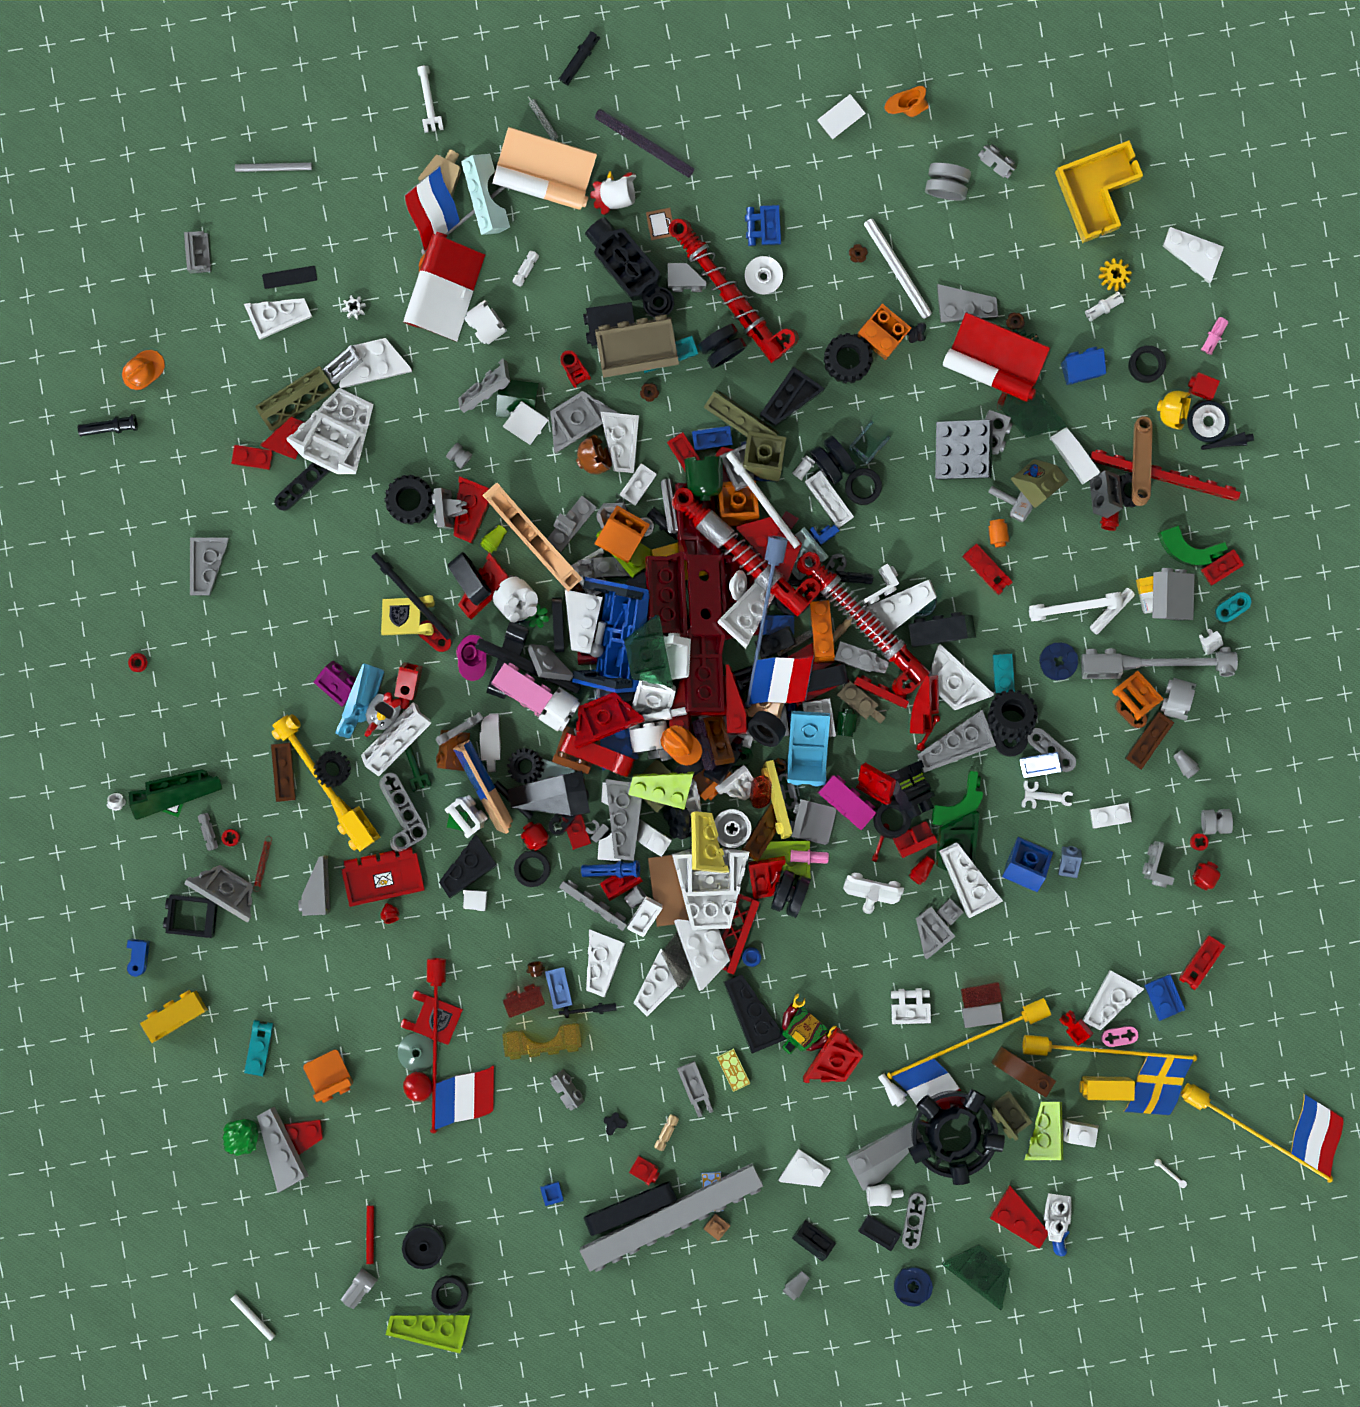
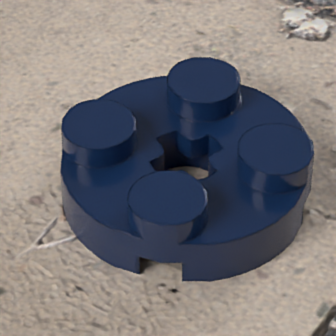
M1052 643L1045 647L1040 654V668L1043 674L1051 680H1065L1075 673L1078 666V655L1066 643ZM1061 656L1064 663L1057 667L1055 666L1056 662L1053 660Z
M919 1267L903 1268L895 1277L894 1291L896 1296L907 1306H919L927 1301L932 1294V1281L928 1273ZM912 1281H915L916 1285H918V1289L916 1288L914 1291H910V1287H908V1284H911Z

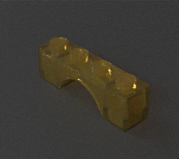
M579 1023L560 1025L557 1035L544 1043L530 1040L523 1030L503 1032L502 1034L505 1057H510V1060L520 1059L521 1055L529 1054V1057L540 1056L541 1052H548V1055L559 1054V1050L567 1049V1052L579 1051L578 1048L582 1047Z

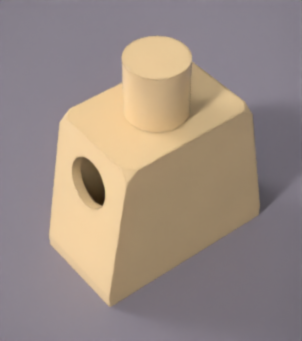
M449 149L445 158L435 155L419 176V182L440 166L444 183L453 198L461 174L460 166L455 164L459 154Z

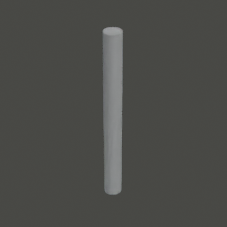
M312 162L235 164V172L312 170Z

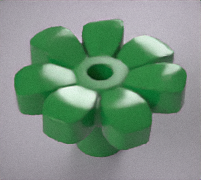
M537 604V612L525 619V621H530L529 626L531 628H534L536 624L538 628H542L544 626L543 622H548L549 617L545 615L548 610L545 607L540 609V604Z

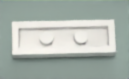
M821 471L805 481V484L838 529L854 518Z

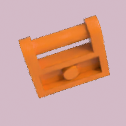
M1139 671L1135 672L1112 691L1134 713L1137 721L1163 701V697ZM1127 689L1143 708L1140 710L1123 690Z

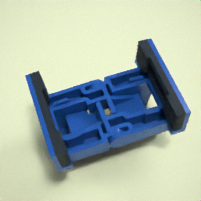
M585 577L584 589L605 593L602 621L606 622L602 640L604 652L597 658L596 670L573 671V682L614 693L636 692L641 667L647 663V656L643 652L644 647L642 645L645 642L646 624H648L649 590Z

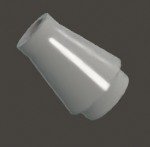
M1180 750L1173 756L1183 776H1186L1188 779L1200 771L1199 764L1184 753L1183 750Z
M801 1271L784 1285L785 1288L782 1291L794 1301L800 1297L810 1278Z

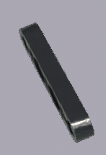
M312 463L276 496L275 506L281 511L289 510L331 471L322 468L321 471L324 473L320 474L314 468L317 464ZM308 472H316L317 478L315 481L310 482L307 480ZM295 484L302 485L303 491L301 494L296 495L293 493L292 488ZM289 491L295 499L289 498L287 500L288 505L280 507V498L286 499L289 496L286 492Z

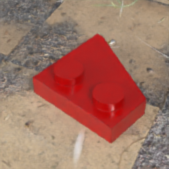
M289 417L260 446L296 460L298 452L287 441V438L294 434L298 427L305 422Z

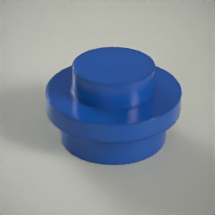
M747 948L742 954V960L747 966L754 967L760 963L761 953L756 948Z

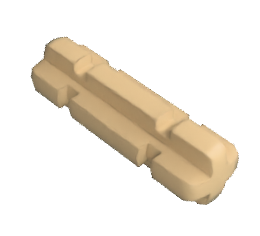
M669 1115L667 1124L665 1123L659 1135V1140L654 1145L657 1150L664 1151L666 1142L669 1141L675 1129L674 1126L679 1121L677 1116Z

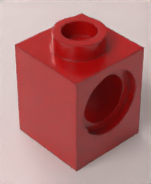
M1197 373L1195 377L1191 376L1188 387L1190 389L1188 393L1205 400H1212L1220 381Z

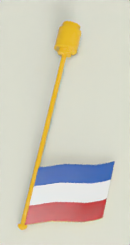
M1187 1083L1183 1088L1180 1096L1183 1097L1185 1102L1198 1110L1205 1109L1207 1106L1324 1177L1328 1183L1333 1181L1331 1176L1333 1158L1343 1129V1118L1304 1094L1302 1111L1294 1131L1290 1153L1212 1105L1209 1098L1210 1094L1195 1084Z

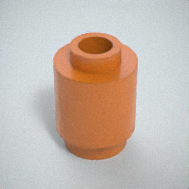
M1005 519L989 521L990 526H988L991 545H995V548L1005 547L1006 543L1010 542Z

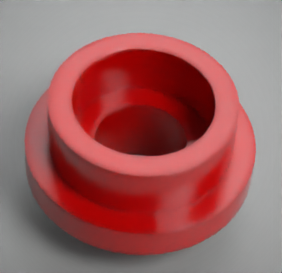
M135 653L130 656L128 665L132 671L142 672L147 668L148 660L143 654ZM137 659H140L142 662L140 666L135 665Z

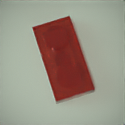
M999 982L960 989L964 1008L1002 1001Z

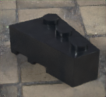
M793 367L759 417L772 426L777 427L823 393L825 388Z
M962 612L951 613L949 618H944V615L933 616L931 621H925V618L914 619L913 624H908L912 647L976 638L973 615H963Z

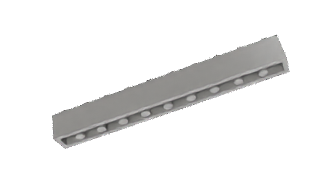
M751 1163L677 1199L671 1204L663 1206L580 1247V1253L589 1271L595 1270V1272H598L606 1267L605 1264L611 1261L616 1263L623 1259V1255L627 1253L632 1255L640 1250L639 1247L645 1244L651 1246L657 1242L658 1238L662 1236L667 1238L675 1233L674 1230L680 1227L685 1229L692 1225V1221L696 1219L701 1221L709 1217L708 1213L714 1210L720 1212L726 1208L727 1204L731 1202L734 1204L744 1199L743 1196L749 1193L754 1195L760 1192L761 1187H763L762 1180L754 1164Z

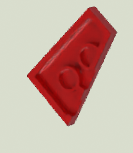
M459 476L457 500L467 502V505L463 506L462 509H467L468 513L455 517L454 536L473 544L490 504L483 497V494L489 488Z
M490 553L486 557L485 565L478 572L490 588L492 594L478 606L474 605L467 595L464 594L458 604L465 615L471 620L493 599L495 590L498 591L500 588L499 584L505 579L510 578Z
M1009 1185L989 1218L1040 1249L1048 1236V1231Z

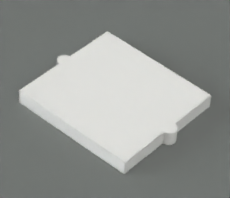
M521 401L516 409L510 412L511 416L503 427L531 445L536 436L541 434V430L548 422V418Z

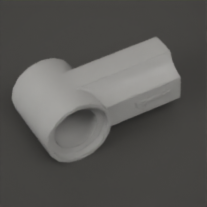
M362 1268L340 1300L349 1308L354 1309L378 1279Z

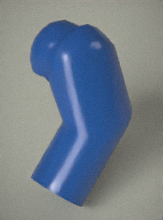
M1068 1230L1064 1233L1061 1242L1052 1241L1053 1251L1056 1255L1065 1256L1067 1254L1064 1239L1070 1233Z

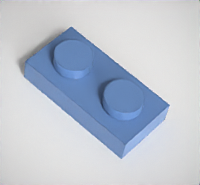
M564 967L545 971L553 1008L557 1009L573 1005Z

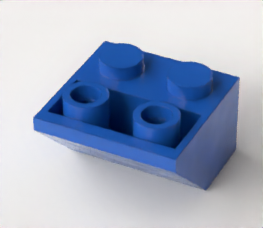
M1092 347L1086 349L1083 354H1079L1078 351L1067 354L1061 362L1066 385L1104 376L1106 374L1104 349Z

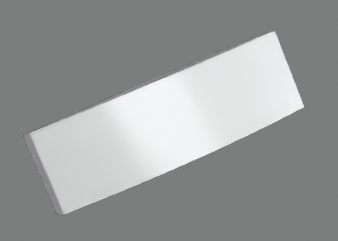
M1067 427L1050 437L1082 485L1100 474L1094 462Z

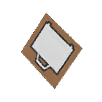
M670 208L646 212L651 240L672 236L669 232V225L673 221Z

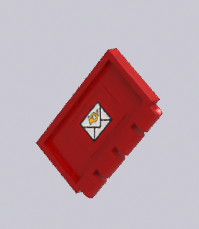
M412 846L400 851V857H396L395 850L379 853L381 861L377 860L376 854L361 857L362 865H359L357 858L344 861L345 869L341 870L349 907L424 891L425 887L418 854L413 853Z

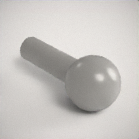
M603 621L598 623L595 640L592 644L590 655L593 657H600L604 652L602 640L606 622Z

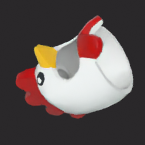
M609 171L606 180L603 182L595 181L593 183L595 190L590 193V197L596 199L594 207L596 209L601 208V214L606 215L610 212V209L624 208L634 204L635 190L633 180L636 178V175L628 172L621 179L614 181L612 172Z

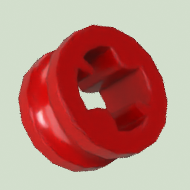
M228 829L222 834V842L226 846H235L240 840V835L236 830ZM229 832H232L231 835L235 834L236 838L233 839V843H230V841L226 840V837L229 836Z
M1196 833L1191 837L1190 845L1193 849L1202 851L1208 847L1209 840L1204 834ZM1202 837L1204 839L1202 840L1204 844L1203 846L1199 845L1197 847L1195 845L1197 843L1195 842V839H1200Z

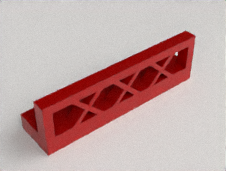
M738 894L735 912L737 909L739 914L733 916V919L740 916L743 922L742 928L734 931L731 925L732 933L728 934L729 928H727L722 936L724 946L730 958L728 967L724 966L722 970L731 974L735 973L760 903L758 900ZM743 899L751 902L749 909L740 913L738 908L739 900ZM740 931L739 937L737 938L735 933ZM734 934L737 941L736 945L728 949L725 939ZM734 949V951H733V953H732V956H731L730 953H729V951H731V950Z

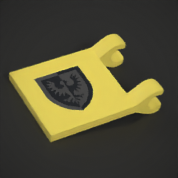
M432 595L419 597L427 607H434L435 601ZM409 598L382 600L381 635H433L434 629L431 623L420 625L421 611Z

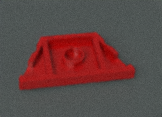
M771 517L736 527V530L757 553H760L764 560L768 537L772 535L786 538ZM788 541L784 563L775 566L785 576L786 581H788L802 545L801 542L794 549Z
M612 692L578 707L577 732L574 746L578 749L642 723L645 719L627 702L622 700L619 695Z
M836 1027L804 1074L803 1082L810 1083V1079H821V1082H846L863 1057V1050L840 1028Z

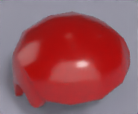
M423 1072L409 1074L403 1082L404 1093L414 1102H423L429 1099L432 1094L431 1079Z

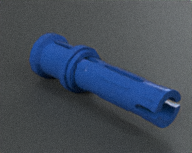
M638 860L629 863L618 861L616 864L582 865L581 867L582 877L617 876L624 878V876H634L638 878L641 871Z

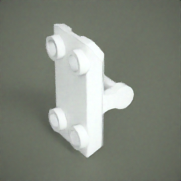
M470 795L456 798V801L445 809L446 813H450L465 832L466 838H469L477 830L483 828L485 821L488 819L482 810L478 811L474 806L476 802ZM459 804L476 824L472 829L455 807Z
M852 873L851 876L847 875L843 886L847 894L866 898V902L863 905V911L866 914L873 912L874 903L877 901L889 904L899 902L904 888L900 887L901 884L899 882L890 881L889 884L872 881L864 879L860 873Z

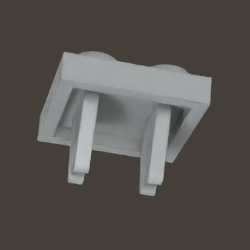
M443 488L434 489V494H432V503L436 509L434 522L439 528L454 529V517L468 513L467 509H462L463 506L467 505V502L452 500L450 490Z

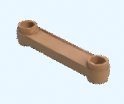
M1146 416L1137 419L1134 424L1132 501L1137 506L1145 505L1151 496L1152 421ZM1138 494L1143 495L1145 498L1139 497Z

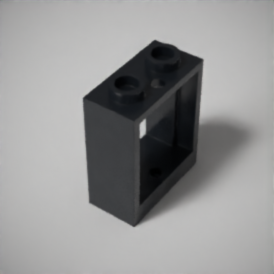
M171 894L166 899L165 909H168L167 917H164L163 928L166 929L165 933L205 938L215 937L218 904L206 897ZM177 900L207 903L204 931L174 928Z

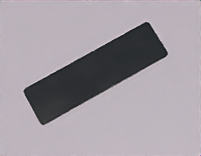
M315 266L262 275L265 289L317 280Z

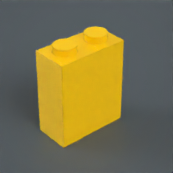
M1083 1076L1082 1081L1079 1082V1092L1087 1100L1134 1101L1135 1081L1129 1077Z

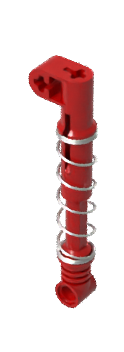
M685 219L673 220L669 225L670 234L678 242L681 241L680 244L684 250L687 249V258L690 262L698 261L704 269L701 276L708 274L715 284L712 290L719 289L721 291L719 296L723 299V305L726 304L734 314L733 319L739 320L745 328L744 333L748 337H752L768 360L773 363L792 349L799 340L797 331L787 328L773 335L766 326L764 317L760 318L758 315L759 311L754 310L747 301L748 296L742 295L736 287L737 282H728L725 278L726 268L715 265L713 262L715 253H707L708 244L698 240L699 237L693 232L694 230L691 228L690 222ZM679 223L684 226V231L681 234L676 229ZM709 254L714 255L713 259L709 257ZM724 268V273L722 274L719 269ZM790 334V341L783 343V345L786 347V349H784L778 342L777 338H779V340L786 339L785 335Z

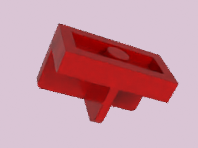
M926 821L908 829L900 837L892 838L901 858L937 843L936 837L932 834Z

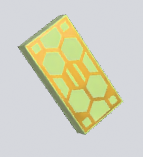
M734 1048L717 1056L733 1092L751 1084Z

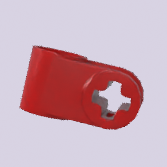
M564 351L560 361L573 387L577 388V385L583 381L591 380L590 375L573 351ZM567 355L573 356L575 359L574 363L571 365L565 364L563 361L564 357Z

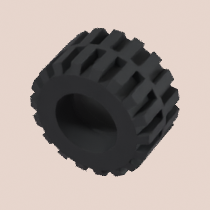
M840 334L833 338L826 348L824 354L825 369L838 382L842 381L845 384L847 382L855 383V381L861 380L871 367L873 361L872 349L870 350V344L864 341L865 338L858 337V334ZM851 348L858 353L860 359L855 368L846 369L838 363L837 354L841 349Z
M402 475L401 478L397 477L394 479L395 481L388 485L389 488L385 492L386 498H384L390 515L397 521L409 525L420 523L423 519H427L434 506L432 503L433 493L430 486L422 478L415 477L414 475ZM406 489H415L421 497L419 506L412 511L402 509L398 502L400 494Z
M1013 689L1009 690L1008 693L1003 691L1001 695H996L995 699L991 702L987 720L988 724H990V731H994L993 735L995 737L999 735L1000 740L1004 741V739H1007L1009 743H1012L1013 740L1020 742L1021 738L1025 740L1028 735H1031L1038 717L1037 705H1033V698L1029 699L1027 693L1023 695L1020 690L1014 692ZM1013 710L1018 712L1023 719L1018 722H1011L1005 719L1002 713Z

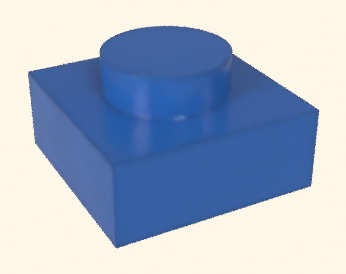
M559 1181L540 1187L545 1206L564 1201Z

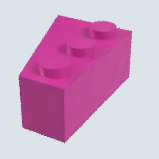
M831 775L826 784L817 793L859 830H862L876 814L874 811L875 806L868 800L863 802L859 798L861 794L854 788L849 789L845 786L846 781L839 775L836 777Z

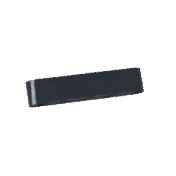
M668 1181L588 1214L583 1219L590 1236H594L671 1204L677 1200L671 1182Z

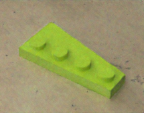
M391 1315L385 1335L460 1354L470 1315Z

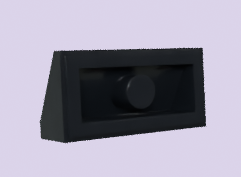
M807 1220L803 1222L792 1237L794 1241L820 1261H824L836 1245L832 1239Z

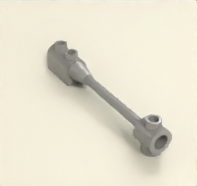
M1230 647L1220 648V652H1216L1215 658L1140 659L1116 653V649L1112 648L1106 649L1105 654H1097L1096 649H1087L1085 651L1086 654L1081 656L1082 679H1120L1124 670L1140 668L1141 666H1215L1220 676L1229 677L1235 675V671H1237L1238 657L1236 652H1231Z

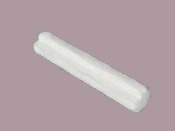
M1126 588L1121 593L1123 607L1135 595L1129 588ZM1107 608L1090 626V630L1096 635L1099 634L1122 608L1109 610Z

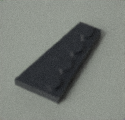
M740 974L723 981L752 1054L787 1040L743 975Z

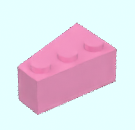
M504 663L491 684L518 701L523 707H527L535 712L534 714L539 717L553 696L550 693L551 689L543 684L541 686L534 683L535 679L528 674L522 675L518 672L519 668L512 663L508 665Z

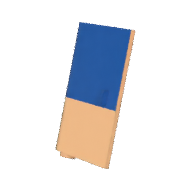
M470 740L457 745L453 750L496 830L507 834L509 832L508 828L512 826L510 823L513 822V819Z

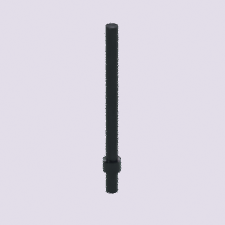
M377 552L374 553L371 558L381 567L380 570L383 574L388 575L444 638L449 640L453 636L449 630L393 570L394 567L389 562H385Z

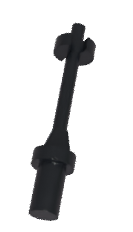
M598 1003L597 1006L592 1008L568 1010L567 1006L564 1007V1011H559V1015H565V1018H569V1014L592 1011L604 1014L603 1012L617 1011L616 1003Z

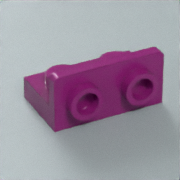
M331 661L324 667L313 683L343 707L347 703L356 678L343 670L340 664Z

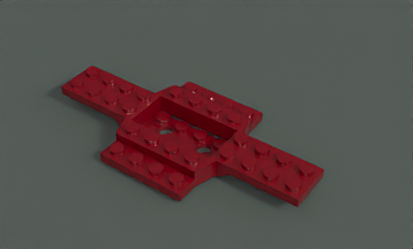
M677 483L675 485L676 491L679 488H687V483ZM714 496L711 497V501H700V497H694L696 499L695 502L699 501V505H703L702 508H710L715 513ZM678 497V500L681 503L687 502L685 497ZM677 511L678 553L668 556L645 557L646 589L649 590L648 634H664L668 636L669 633H678L680 637L691 639L689 676L684 678L686 712L722 713L725 711L722 651L724 641L734 637L717 622L737 602V600L732 598L729 589V583L738 570L744 571L747 577L746 591L755 583V578L750 574L747 575V571L743 567L739 568L740 565L736 561L732 562L733 556L724 555L705 535L700 533L694 527L693 519H689V515H685L686 512ZM684 560L687 561L690 616V629L688 631ZM700 571L708 573L707 581H702L699 578ZM702 609L709 610V619L702 618ZM759 625L753 636L759 635Z

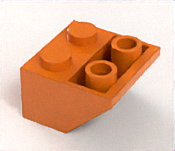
M881 304L857 334L858 337L865 338L864 341L870 344V348L886 361L912 328L884 304Z
M617 505L598 536L595 545L628 563L650 524Z

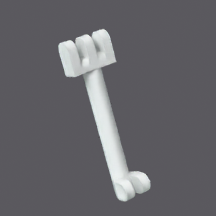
M420 66L417 70L418 76L421 77L428 116L427 119H422L424 132H429V124H431L432 132L436 131L435 123H438L439 130H444L442 117H435L428 74H430L429 66Z

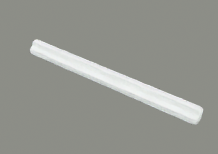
M874 219L867 220L864 226L923 319L929 317L932 314L931 310Z

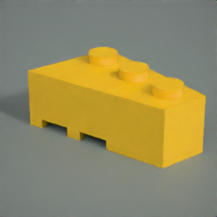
M188 990L180 995L181 999L177 1002L171 1000L163 1005L165 1009L158 1012L155 1010L146 1015L148 1019L141 1022L140 1025L151 1043L161 1039L208 1010L197 991L191 993Z

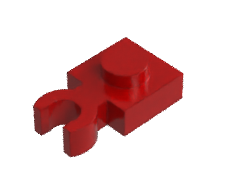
M1071 1010L1066 1013L1069 1019L1064 1015L1059 1019L1063 1025L1068 1027L1066 1032L1077 1046L1094 1034L1082 1019L1079 1021L1075 1019V1014Z

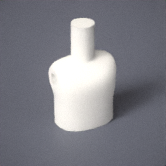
M889 1184L867 1187V1203L869 1207L891 1205L892 1198H900L904 1195L902 1189L891 1190Z

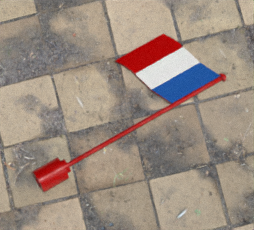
M427 958V982L430 983V986H434L431 1133H436L438 1128L451 1123L479 1118L493 1112L494 1065L479 1072L454 1076L436 1083L438 986H442V983L446 982L445 958Z

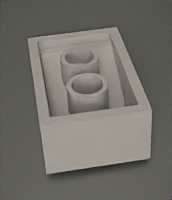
M328 855L318 858L301 896V900L298 902L299 912L302 911V916L326 915L330 913Z

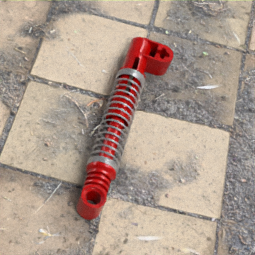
M807 552L797 560L798 570L807 576L811 575L810 578L817 580L821 587L820 593L825 598L832 595L829 602L836 600L834 606L841 604L838 611L845 608L842 615L849 613L847 620L853 618L851 624L856 623V628L861 629L860 633L864 632V637H869V642L873 641V646L877 645V650H882V655L889 662H894L903 671L892 684L894 693L898 696H905L913 692L925 677L930 674V671L907 649V645L902 639L898 640L896 638L897 635L894 636L892 634L893 630L891 632L888 630L889 626L885 627L883 625L884 622L881 623L879 621L880 617L876 618L874 616L876 613L872 614L870 612L871 609L867 612L864 610L867 604L863 607L859 605L863 600H860L858 603L855 601L858 595L854 598L851 597L854 591L848 594L846 591L849 587L845 590L842 588L845 582L841 585L838 584L841 578L836 573H828V569H824V565L821 566L822 562L816 553ZM805 559H809L812 562V567L806 566ZM910 678L913 682L906 684L905 689H903V682Z

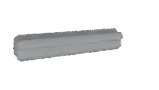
M663 479L661 481V489L668 532L677 533V511L671 503L674 496L672 480Z

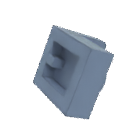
M1063 846L1058 875L1077 878L1082 861L1081 850L1074 846Z

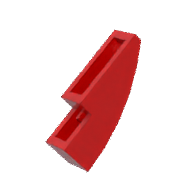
M938 675L926 676L915 697L910 720V733L913 734L932 732V714L939 713Z

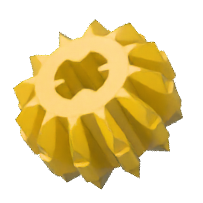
M1115 258L1111 260V263L1106 261L1104 263L1105 267L1099 269L1103 274H1100L1098 278L1105 279L1101 285L1104 286L1107 283V290H1110L1112 286L1115 291L1119 290V286L1124 289L1126 287L1125 283L1131 281L1127 276H1130L1132 272L1126 271L1129 267L1128 264L1124 267L1122 266V259L1119 260L1118 264ZM1114 271L1117 272L1118 277L1116 279L1113 278L1112 273Z

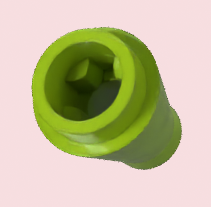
M498 525L482 538L480 545L491 554L493 551H497L503 537L507 533L506 529Z

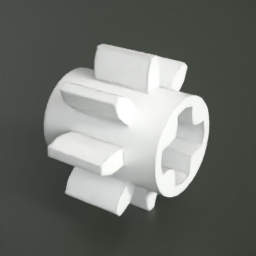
M350 295L348 302L346 300L343 301L346 307L342 311L349 312L347 314L349 319L351 316H355L358 320V315H365L362 308L366 307V304H360L361 297H358L356 300ZM357 304L358 310H355V309H354V310L352 311V309L350 308V306H351V305L355 306V305Z

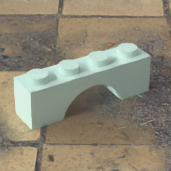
M472 155L461 161L481 235L497 234L510 228L506 210L498 206L491 199L488 192V180L495 173L491 155Z

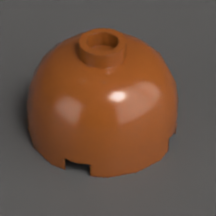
M592 435L581 442L577 450L578 458L576 462L578 466L590 474L604 473L610 470L612 466L607 448L603 450L600 445L603 442L596 435Z

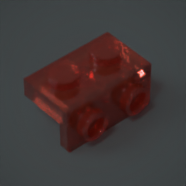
M534 983L525 986L522 992L517 993L514 990L507 993L506 998L503 999L509 1018L545 1005L540 985L535 986Z

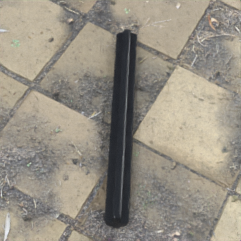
M479 638L477 640L476 649L504 662L512 663L516 667L538 676L532 661L484 639ZM540 677L573 693H578L581 688V684L574 683L573 679L567 681Z

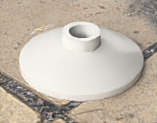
M767 256L753 259L745 270L746 284L757 294L765 295L776 291L783 279L780 264L775 259ZM762 273L766 274L767 279L762 280L760 275Z

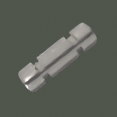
M204 813L198 815V821L202 824L200 827L204 841H207L206 848L208 851L217 849L218 844L217 840H214L216 837L212 823H209V814Z

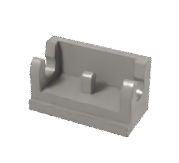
M204 231L184 232L187 271L190 274L211 272L208 233H204Z

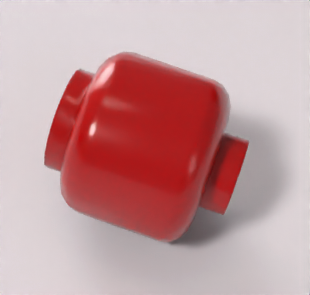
M530 822L523 827L524 831L521 834V839L529 850L534 849L538 851L548 844L549 834L541 823L533 824V822Z
M1210 861L1207 864L1199 863L1192 875L1193 884L1205 891L1214 889L1221 877V873L1217 870L1218 866Z

